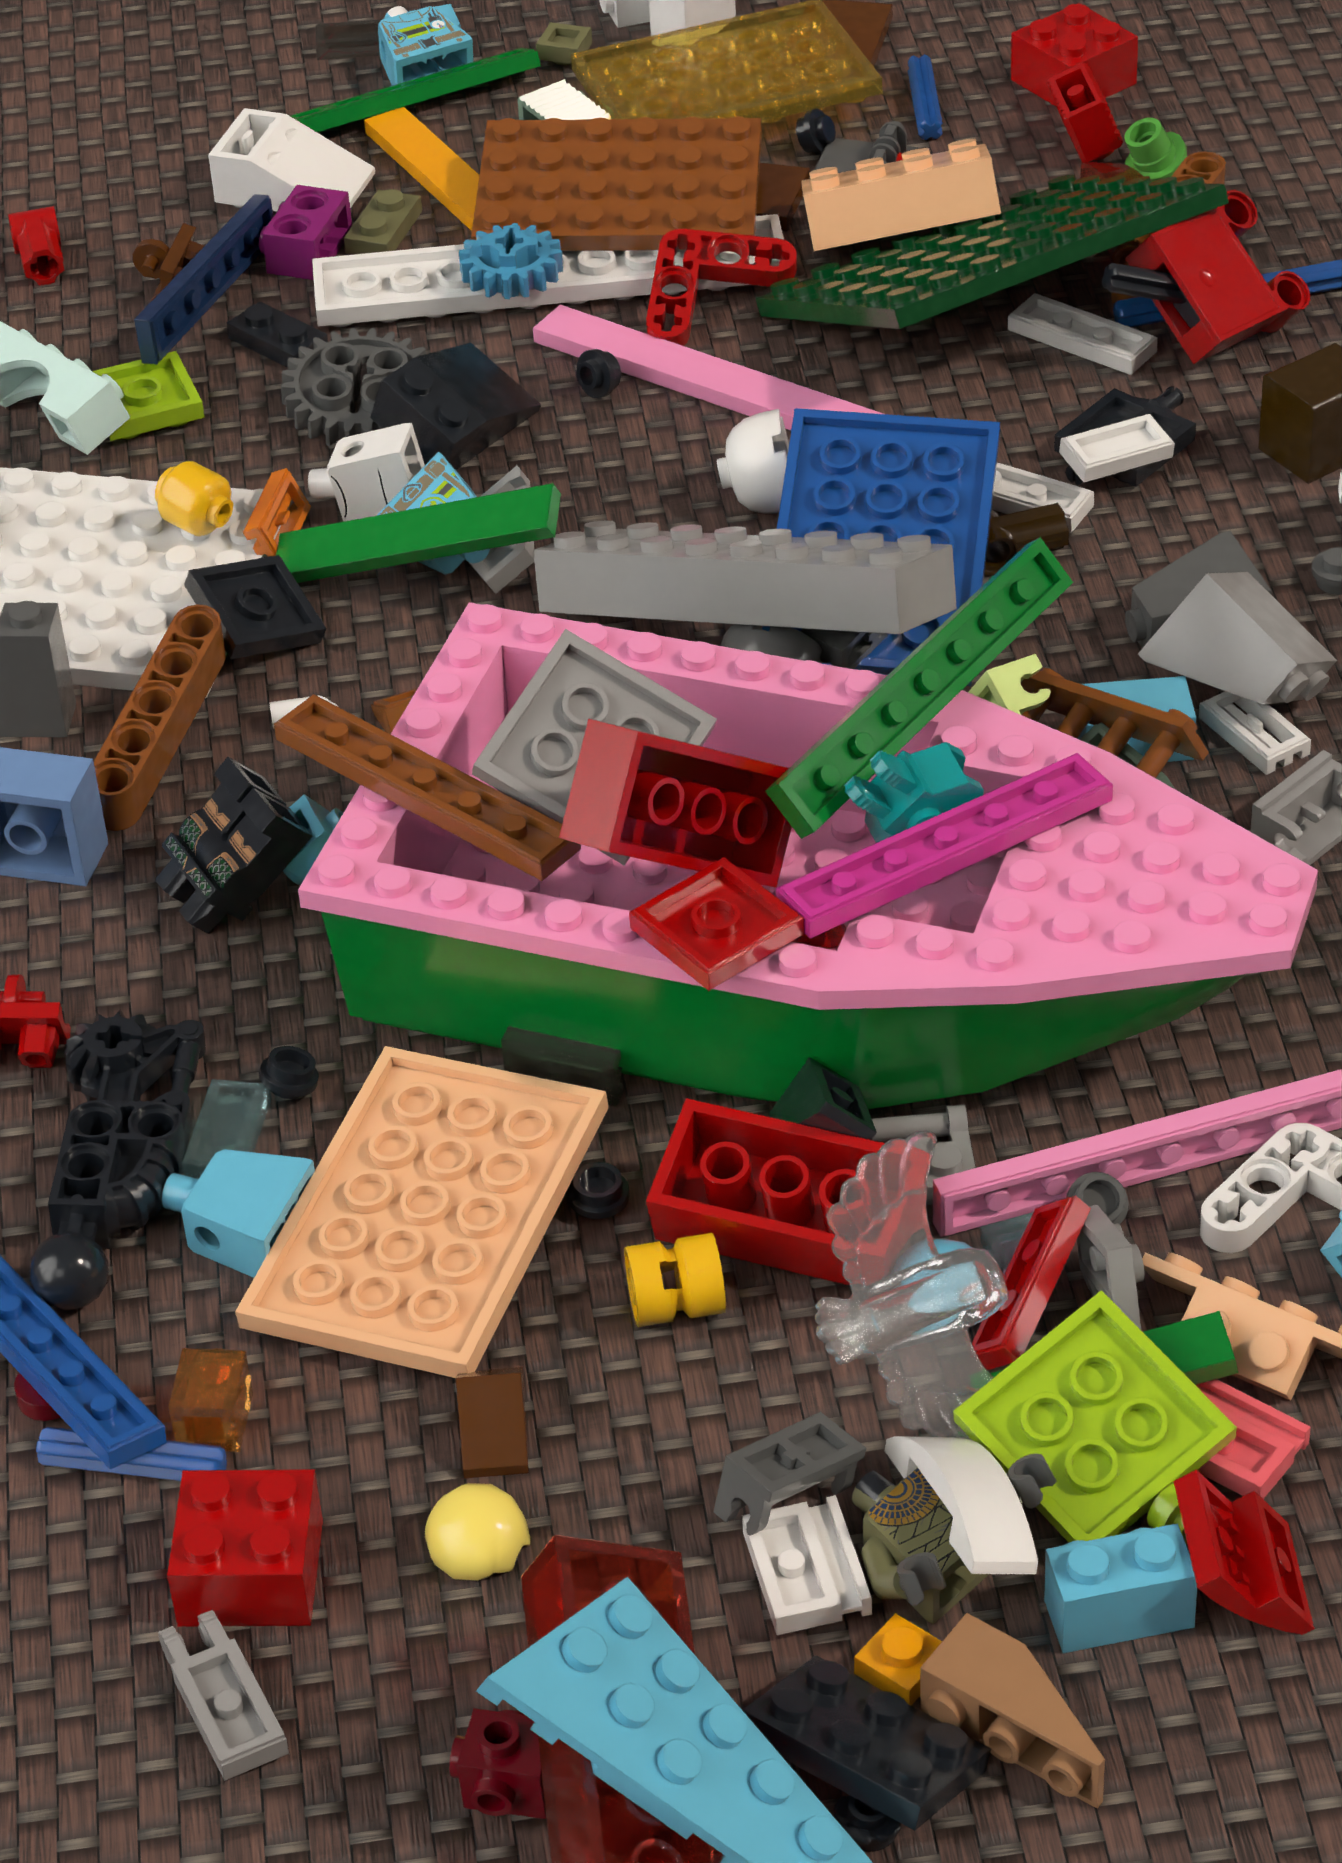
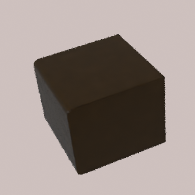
M1337 343L1328 345L1263 376L1258 449L1308 484L1342 468V347Z

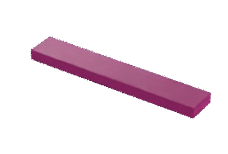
M1075 753L776 888V897L804 918V933L809 938H813L1112 801L1113 784L1079 753Z

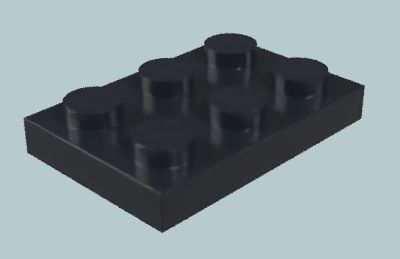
M817 1655L742 1710L785 1760L914 1831L986 1772L991 1753L990 1747L967 1736L959 1727L943 1723L907 1704L899 1695L883 1691L849 1673L841 1664L824 1660Z

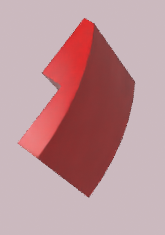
M1197 1469L1173 1481L1197 1588L1227 1610L1260 1625L1301 1635L1314 1630L1288 1522L1255 1491L1231 1502Z

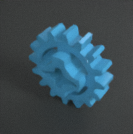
M518 223L503 226V229L498 225H494L492 233L488 234L483 231H477L476 240L466 239L464 241V249L459 250L460 272L463 283H470V289L473 292L485 289V296L489 298L497 292L502 293L504 299L519 296V293L526 298L530 296L529 290L533 288L544 292L547 290L546 282L557 283L559 280L558 273L563 272L560 240L552 239L549 230L538 234L536 225H531L525 230L520 229Z

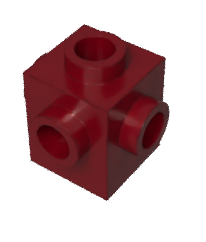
M473 1708L466 1735H457L455 1737L450 1754V1776L459 1779L463 1807L478 1810L491 1816L511 1814L546 1819L562 1762L559 1739L551 1745L530 1730L534 1721L522 1712Z

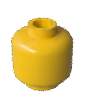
M194 461L182 462L177 466L168 468L157 482L155 500L160 516L165 521L194 536H205L216 528L223 527L233 512L232 491L228 480Z

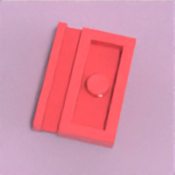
M1217 1379L1197 1384L1196 1386L1237 1427L1236 1438L1201 1466L1198 1471L1203 1476L1242 1496L1255 1491L1264 1499L1294 1463V1456L1300 1449L1305 1450L1309 1445L1311 1427Z

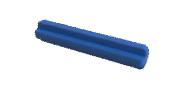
M925 54L920 58L913 55L908 60V77L918 135L924 140L930 137L938 139L943 134L941 127L943 123L932 61Z
M46 1427L42 1429L36 1446L38 1462L44 1466L181 1481L183 1470H226L227 1468L226 1452L222 1447L167 1440V1443L111 1470L72 1429Z

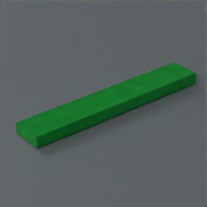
M518 48L290 115V117L315 132H320L540 67L541 64L537 51H534V49Z
M551 483L280 533L276 555H280L296 582L300 583L553 538L556 534L561 492Z

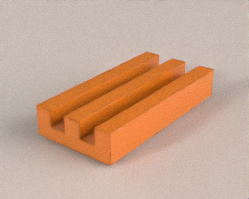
M287 468L271 473L243 530L247 540L257 539L253 546L256 555L276 556L280 533L300 530L311 508V505ZM293 500L294 503H292L289 510H287L291 501ZM281 525V527H280V529H279V531H278V533H277V536H276V538H275V540H274L273 538H274V536H275V534H276V532H277L279 526Z

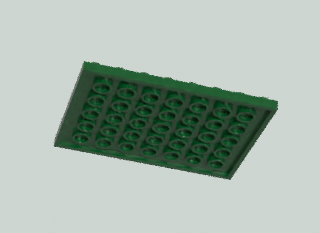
M1065 175L1049 180L1047 182L1048 189L1038 193L1036 189H1028L1010 195V203L1000 206L1001 214L931 228V233L920 237L918 233L896 237L891 240V248L880 252L879 248L861 250L851 255L853 262L840 267L839 263L818 266L811 270V278L800 282L798 278L778 281L770 285L772 292L755 299L761 317L901 329L1228 204L1225 184H1206L1203 177L1191 178L1181 182H1177L1176 177H1166L1151 182L1150 176L1138 177L1125 181L1124 176H1114L1100 181L1099 175L1087 176L1077 180L1075 175Z

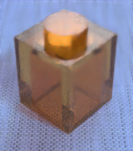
M182 1348L169 1402V1412L175 1441L220 1446L229 1452L241 1451L253 1396L246 1351L219 1348Z

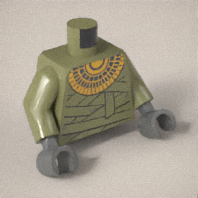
M1037 1453L1020 1458L1011 1465L1008 1473H1006L1021 1504L1023 1503L1027 1508L1031 1509L1037 1507L1043 1500L1040 1488L1053 1486L1057 1482L1045 1458ZM918 1468L897 1486L875 1471L867 1473L858 1482L852 1494V1503L866 1513L863 1518L864 1546L861 1551V1558L873 1593L880 1599H906L925 1620L933 1625L989 1574H971L951 1546L949 1537L953 1516Z

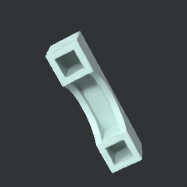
M0 321L1 406L6 408L25 398L44 395L39 405L59 439L87 455L130 418L120 400L124 397L123 391L109 375L103 374L99 376L92 372L81 360L75 359L72 361L66 358L54 345L48 344L45 346L37 342L25 329L17 331Z

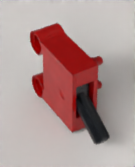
M1227 191L1228 204L1180 221L1151 234L1125 258L1130 266L1111 263L1105 267L1102 286L1110 292L1152 299L1193 364L1261 331L1268 333L1277 332L1309 305L1310 291L1307 284L1294 272H1280L1267 283L1239 241V238L1256 224L1258 218L1254 202L1241 191Z

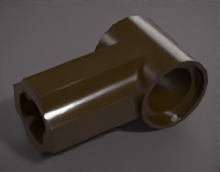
M1058 503L1002 516L991 510L984 574L994 576L1026 544L1041 537L1050 551L1069 545V529L1061 506Z

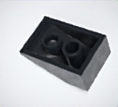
M467 343L417 356L384 378L381 382L370 418L382 429L404 423H412L424 464L426 465L437 452H440L453 468L457 470L540 410L541 404L474 344Z

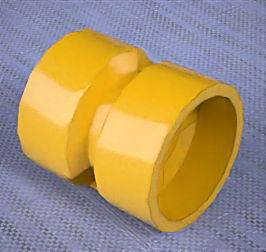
M713 1233L677 1238L672 1249H666L660 1241L624 1247L628 1290L637 1327L673 1322L677 1311L681 1310L689 1318L726 1313L723 1273ZM674 1270L677 1289H664L662 1273Z

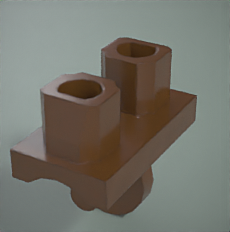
M183 223L171 248L163 241L146 239L138 243L133 252L135 268L144 277L160 279V283L151 301L205 246L193 241L196 227Z

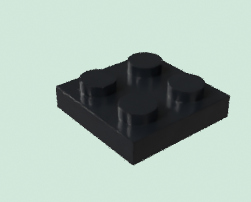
M280 555L188 571L184 586L195 604L207 605L219 613L224 649L230 659L322 642L327 628Z

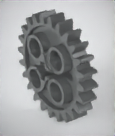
M351 328L349 337L342 338L336 331H332L331 341L329 342L315 337L313 338L314 350L300 346L298 348L299 358H288V370L282 371L281 395L282 405H285L287 418L295 419V428L297 430L308 427L310 439L325 434L326 445L328 446L344 437L382 429L370 418L382 380L413 358L426 354V349L424 347L412 349L411 338H406L398 343L395 342V332L393 331L387 333L383 338L377 337L375 328H371L366 336H359L358 331L355 328ZM366 363L367 374L363 376L361 387L360 373L363 364ZM361 387V405L359 412L355 413V401L359 399Z

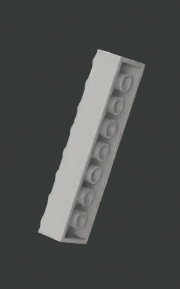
M605 520L584 524V532L556 534L553 537L554 543L533 550L540 612L902 634L957 609L952 545L931 544L930 536L927 535L904 536L898 538L897 542L884 541L883 534L862 533L851 536V540L837 539V532L815 531L805 534L804 537H792L790 529H769L761 531L759 535H747L745 527L735 526L719 528L714 533H702V526L695 524L675 526L670 531H659L658 524L651 522L632 524L627 526V529H616L614 521Z

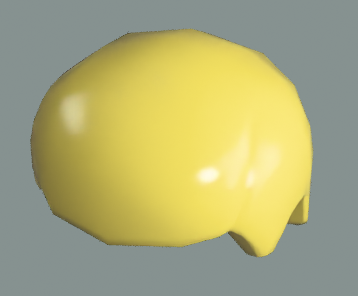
M467 1483L443 1495L432 1509L425 1527V1539L433 1563L455 1580L479 1581L491 1576L493 1573L510 1572L514 1568L521 1548L523 1546H530L527 1522L518 1504L511 1495L493 1484Z

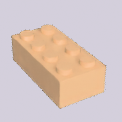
M965 139L948 144L949 151L930 154L929 148H921L902 153L901 161L884 164L883 158L878 157L855 163L856 170L838 173L837 167H826L809 172L810 179L802 180L801 183L814 251L1001 214L992 159L986 144L977 145L976 139Z

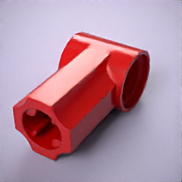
M54 206L8 214L15 254H20L25 278L33 279L39 286L55 283L56 277L65 270Z

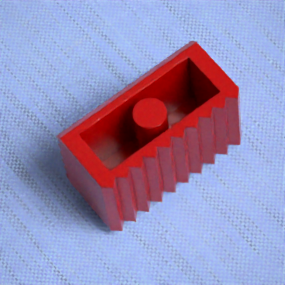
M1082 62L1048 78L1046 84L1082 163L1104 159L1111 155L1115 149L1122 146L1123 139L1111 110L1087 63Z

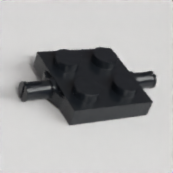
M1170 386L1157 398L1150 400L1134 397L1114 388L1055 434L1054 451L1059 453L1061 438L1150 414L1175 443L1174 457L1195 440L1196 423L1172 412L1184 401L1183 393L1179 388L1174 390V386ZM1172 458L1110 476L1137 487ZM1069 465L1065 470L1067 479L1071 483L1075 481V485H1080L1083 481Z

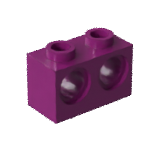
M296 185L288 198L281 202L277 213L270 223L264 226L260 233L259 249L265 255L267 273L314 280L312 259L336 256L344 245V237L352 227L349 193L347 191Z

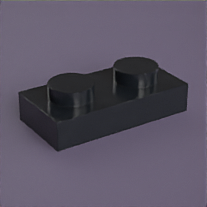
M258 302L248 307L244 312L226 322L228 339L287 368L288 358H299L298 348L300 346L314 350L313 338L315 337L328 342L326 333L263 302Z

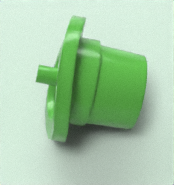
M1156 118L1138 120L1125 133V142L1130 151L1125 160V170L1131 179L1150 176L1151 182L1158 179L1171 177L1187 157V147L1181 136L1174 132H1166L1160 121Z

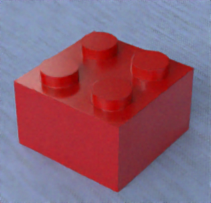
M1080 3L1068 5L1057 13L1035 20L1030 25L1011 33V80L1054 106L1056 105L1046 81L1048 78L1082 62L1089 65L1105 98L1137 84L1138 36L1124 29L1118 23L1110 21L1094 12L1086 5Z
M315 1469L182 1471L167 1572L177 1627H198L197 1616L210 1610L215 1612L222 1626H311L323 1525Z

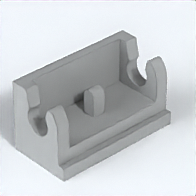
M1325 750L1314 756L1252 804L1251 833L1308 865L1314 863L1342 841V764L1333 760L1332 754Z

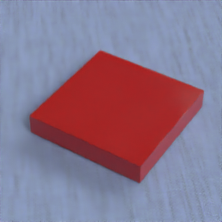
M725 857L629 912L630 928L708 991L804 934V918Z

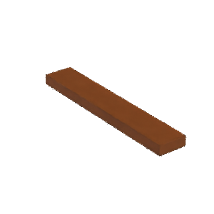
M314 694L274 723L276 740L540 881L546 879L581 850V844L559 838L562 824Z

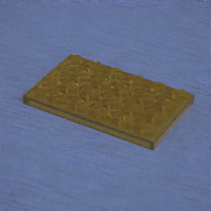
M822 0L804 1L571 54L572 71L596 106L599 105L601 110L604 109L606 113H609L611 119H638L642 117L653 119H683L686 117L731 118L740 116L744 118H761V122L770 123L776 122L784 116L807 112L811 109L818 108L823 110L827 106L845 102L859 103L867 97L883 94L882 77Z

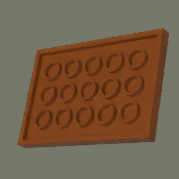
M735 116L731 118L686 117L683 119H653L650 117L606 119L599 117L562 120L559 118H549L546 120H515L512 118L487 120L471 240H476L477 231L489 234L493 232L494 225H498L503 229V226L512 225V223H518L522 230L531 225H536L538 234L549 230L552 239L560 240L562 251L659 250L660 241L667 232L683 228L755 236L762 137L761 118Z

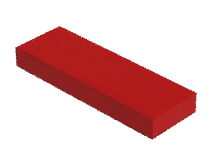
M1076 1195L1035 1208L967 1352L966 1360L981 1372L1011 1364L1024 1354L1091 1210Z

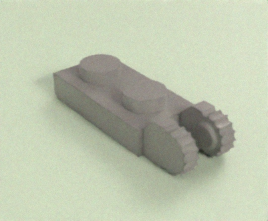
M210 1610L197 1616L200 1636L209 1649L189 1656L181 1635L176 1632L173 1626L159 1631L158 1637L168 1664H170L174 1682L225 1781L289 1754L285 1734L235 1638L229 1640L215 1612Z

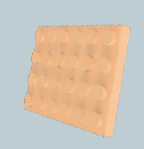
M385 1046L236 1309L235 1313L239 1328L456 1378L458 1374L475 1372L609 1108L606 1091Z

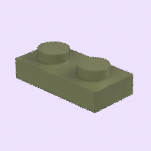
M395 189L378 190L344 237L345 254L355 255L395 251L422 213L421 196L405 194Z

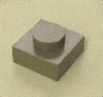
M550 22L536 43L539 60L553 61L555 64L562 66L578 65L592 44L591 27Z

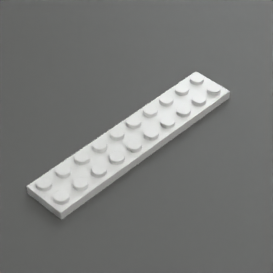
M778 214L756 216L755 236L784 240ZM464 244L313 258L318 327L329 325L345 327L352 323L380 321L388 323L402 318L423 316L439 318L446 314L488 313L495 309L516 307L533 309L547 304H582L589 300L609 298L626 300L634 296L650 295L658 250L562 251L563 272L558 273L559 280L557 283L546 282L547 290L544 292L533 288L529 290V297L525 298L519 293V296L511 297L510 299H504L502 293L498 292L490 298L486 297L485 289L473 292L470 289V283H463L460 272L459 250L464 249ZM678 250V253L675 255V266L683 267V258L686 250ZM724 251L715 257L724 264H733L741 259L740 255L731 251ZM749 256V264L754 265L756 256ZM772 259L770 265L779 266L781 260ZM699 279L698 290L720 291L728 287L749 284ZM677 283L666 285L662 289V292L666 295H676L682 291H687L686 287Z

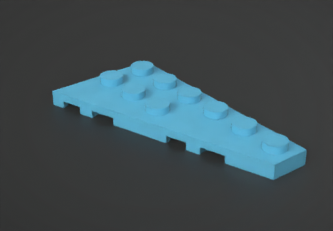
M628 1577L489 1675L476 1690V1692L496 1706L502 1700H505L532 1719L534 1723L530 1730L551 1745L559 1738L591 1761L595 1776L685 1839H688L694 1833L723 1854L720 1863H873Z

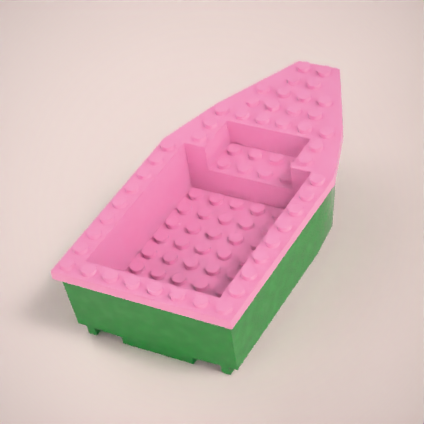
M468 603L391 735L485 783L472 775L474 763L565 629L717 718L715 727L703 744V747L790 768L887 675L874 673L869 670H855L820 664L811 660L803 661L774 656L759 651H746L711 645L707 642H694L659 636L650 632H636L613 628L598 623H584L550 617L546 614H533L498 608L488 604ZM962 690L894 756L896 757L903 750L912 754L948 742L962 750L966 757L963 773L980 782L984 789V795L1075 753H1079L1113 784L1112 801L813 938H809L804 933L802 936L710 991L630 928L629 920L630 911L699 871L630 857L624 866L595 848L581 845L580 851L546 879L540 881L362 785L359 786L300 885L298 893L301 908L321 911L350 1016L359 1017L374 1023L736 1097L778 1102L810 1057L859 1086L867 1108L873 1109L987 1091L1177 1020L1231 988L1246 974L1291 968L1317 889L1318 870L1110 752ZM874 774L868 781L871 782L877 775ZM849 799L814 833L801 839L792 828L777 888L875 844L876 842L864 821L866 810H862V808ZM761 885L776 896V888Z

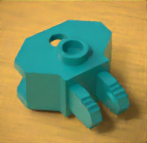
M948 742L912 754L903 750L896 757L882 750L878 751L870 759L871 768L874 769L877 775L871 782L865 779L862 780L855 775L844 784L845 793H847L853 803L862 808V810H866L864 821L876 843L983 795L984 789L980 782L963 773L966 757L961 749Z

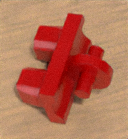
M10 974L7 976L4 991H0V1049L1 1044H19L18 1057L22 1065L30 1068H51L59 1044H67V1039L70 1038L71 1032L70 1025L64 1023L60 1002H46L44 991H26V984L22 974Z

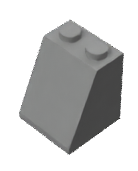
M1249 572L1207 573L1138 653L1147 663L1262 705L1280 702L1289 703L1303 699L1308 701L1312 699L1328 683L1330 677L1326 673L1337 661Z

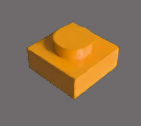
M895 1613L854 1656V1674L883 1691L899 1695L907 1704L912 1705L920 1697V1668L942 1641Z

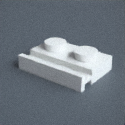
M836 1495L826 1497V1504L808 1507L807 1502L771 1509L767 1526L762 1531L751 1536L746 1532V1523L750 1519V1514L742 1515L743 1534L776 1635L842 1621L843 1614L860 1611L862 1617L872 1615V1597Z

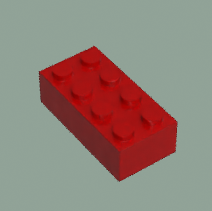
M588 718L559 838L614 854L694 871H701L725 857L760 885L777 888L792 826L765 791L789 768Z
M686 1098L647 1196L646 1205L656 1240L675 1244L677 1238L713 1233L719 1255L892 1295L896 1276L904 1261L928 1192L923 1152Z

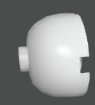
M779 409L747 417L733 427L726 439V457L717 459L722 488L732 487L738 501L751 511L762 514L779 513L789 442Z

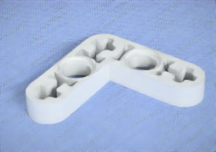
M1293 1123L1278 1130L1206 1198L1201 1207L1200 1236L1203 1242L1211 1249L1223 1253L1243 1251L1251 1246L1306 1192L1342 1210V1184L1336 1180L1342 1175V1140L1308 1123ZM1290 1153L1296 1155L1291 1160V1168L1289 1167ZM1263 1180L1276 1183L1281 1189L1275 1193L1261 1194L1251 1189L1249 1185ZM1240 1206V1219L1239 1222H1237L1233 1219H1235L1238 1216Z

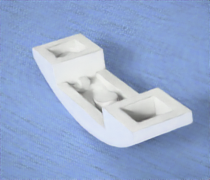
M894 1436L886 1439L884 1451L905 1479L918 1468L953 1516L949 1543L971 1574H1036L1038 1558L1022 1504L1007 1474L988 1450L979 1443L964 1437Z

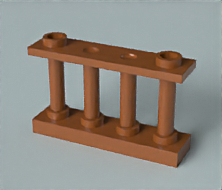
M1042 668L1038 673L1021 682L1023 689L1029 693H1037L1040 689H1049L1051 691L1050 696L1041 706L1023 712L1022 716L1038 722L1046 709L1065 715L1066 717L1056 730L1077 739L1088 723L1095 725L1102 722L1109 730L1097 747L1117 757L1130 738L1152 744L1136 768L1154 778L1159 775L1174 752L1201 761L1209 753L1196 732V723L1179 710L1169 709L1168 712L1064 679L1060 674L1049 668Z

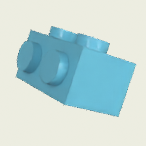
M1178 1523L1156 1528H1139L1129 1533L1089 1541L1077 1540L1063 1546L1046 1549L1044 1601L1062 1653L1195 1628L1197 1584L1190 1554Z

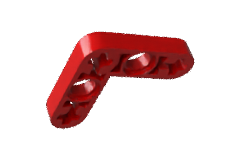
M684 228L667 232L659 244L646 317L647 334L685 346L690 337L699 279L770 287L773 283L795 277L797 271L796 249L788 241L779 238ZM678 249L686 250L683 258V267L675 266V255L678 253ZM724 251H731L740 255L741 259L733 264H724L715 257ZM749 256H756L754 265L749 264ZM772 259L781 260L779 266H771ZM677 283L686 287L687 291L681 296L672 297L663 293L662 289L666 285ZM666 313L674 314V325L671 331L668 332L662 331L665 327Z

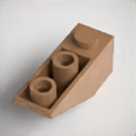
M966 1613L920 1668L921 1711L943 1723L959 1727L967 1736L990 1747L991 1754L1005 1763H1016L1045 1779L1058 1793L1068 1797L1075 1796L1098 1809L1103 1802L1105 1758L1027 1646Z

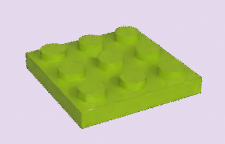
M1102 1290L953 1411L954 1422L971 1440L988 1450L999 1462L1005 1473H1008L1013 1463L1026 1455L1037 1453L1045 1458L1057 1482L1053 1486L1040 1488L1043 1500L1036 1508L1068 1542L1077 1540L1089 1541L1120 1535L1149 1511L1153 1501L1162 1490L1173 1484V1481L1196 1469L1198 1470L1234 1440L1237 1427Z

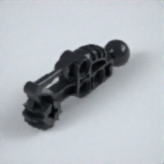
M120 1009L114 1017L105 1018L96 1013L93 1024H76L75 1035L67 1039L65 1058L69 1081L72 1083L74 1091L85 1094L87 1102L75 1107L67 1118L48 1201L53 1235L39 1244L30 1260V1282L35 1292L49 1306L69 1311L87 1306L97 1299L107 1284L109 1274L108 1260L102 1249H110L112 1237L120 1235L121 1229L139 1230L146 1225L148 1218L157 1216L163 1207L162 1192L166 1180L172 1173L181 1175L187 1167L186 1152L192 1126L190 1098L188 1095L190 1085L195 1080L198 1059H201L206 1053L204 1027L199 1021L185 1020L177 1025H167L156 1029L152 1025L147 1024L143 1014L125 1018ZM173 1066L171 1091L153 1101H140L141 1095Z

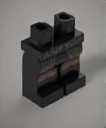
M228 756L214 773L221 782L216 791L201 809L191 813L183 821L179 830V836L171 832L162 843V847L172 859L155 879L167 894L185 903L179 910L185 920L208 934L213 931L227 913L243 921L253 909L250 903L258 899L313 837L293 811L286 806L287 804L265 777Z

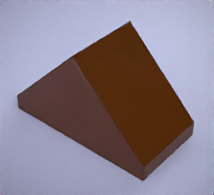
M523 1367L479 1370L458 1374L456 1376L464 1479L529 1473Z

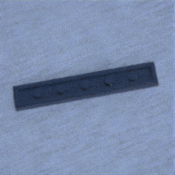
M254 194L134 319L142 363L158 364L261 254L259 249L261 230L274 217L269 195Z

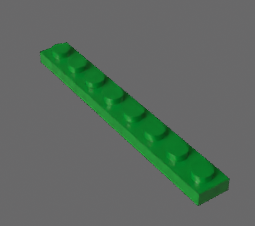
M1041 537L1026 544L765 791L801 839L819 829L850 799L847 793H845L844 784L856 775L862 780L868 781L876 774L874 769L871 768L870 759L878 751L882 750L894 756L1073 583Z

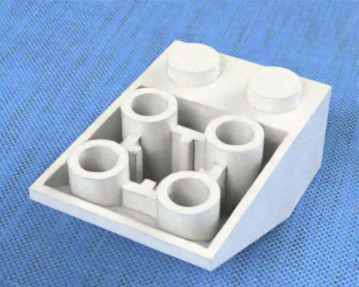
M247 108L242 110L208 155L215 202L234 205L237 208H242L254 194L269 195L272 210L277 212L281 202L288 198L296 185L347 191L351 208L375 174V167L289 115Z

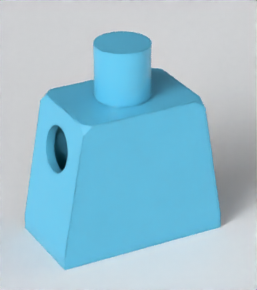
M223 1149L214 1154L199 1179L172 1173L166 1180L163 1188L162 1205L165 1209L182 1213L187 1245L194 1253L254 1278L315 1171L314 1162L311 1159Z

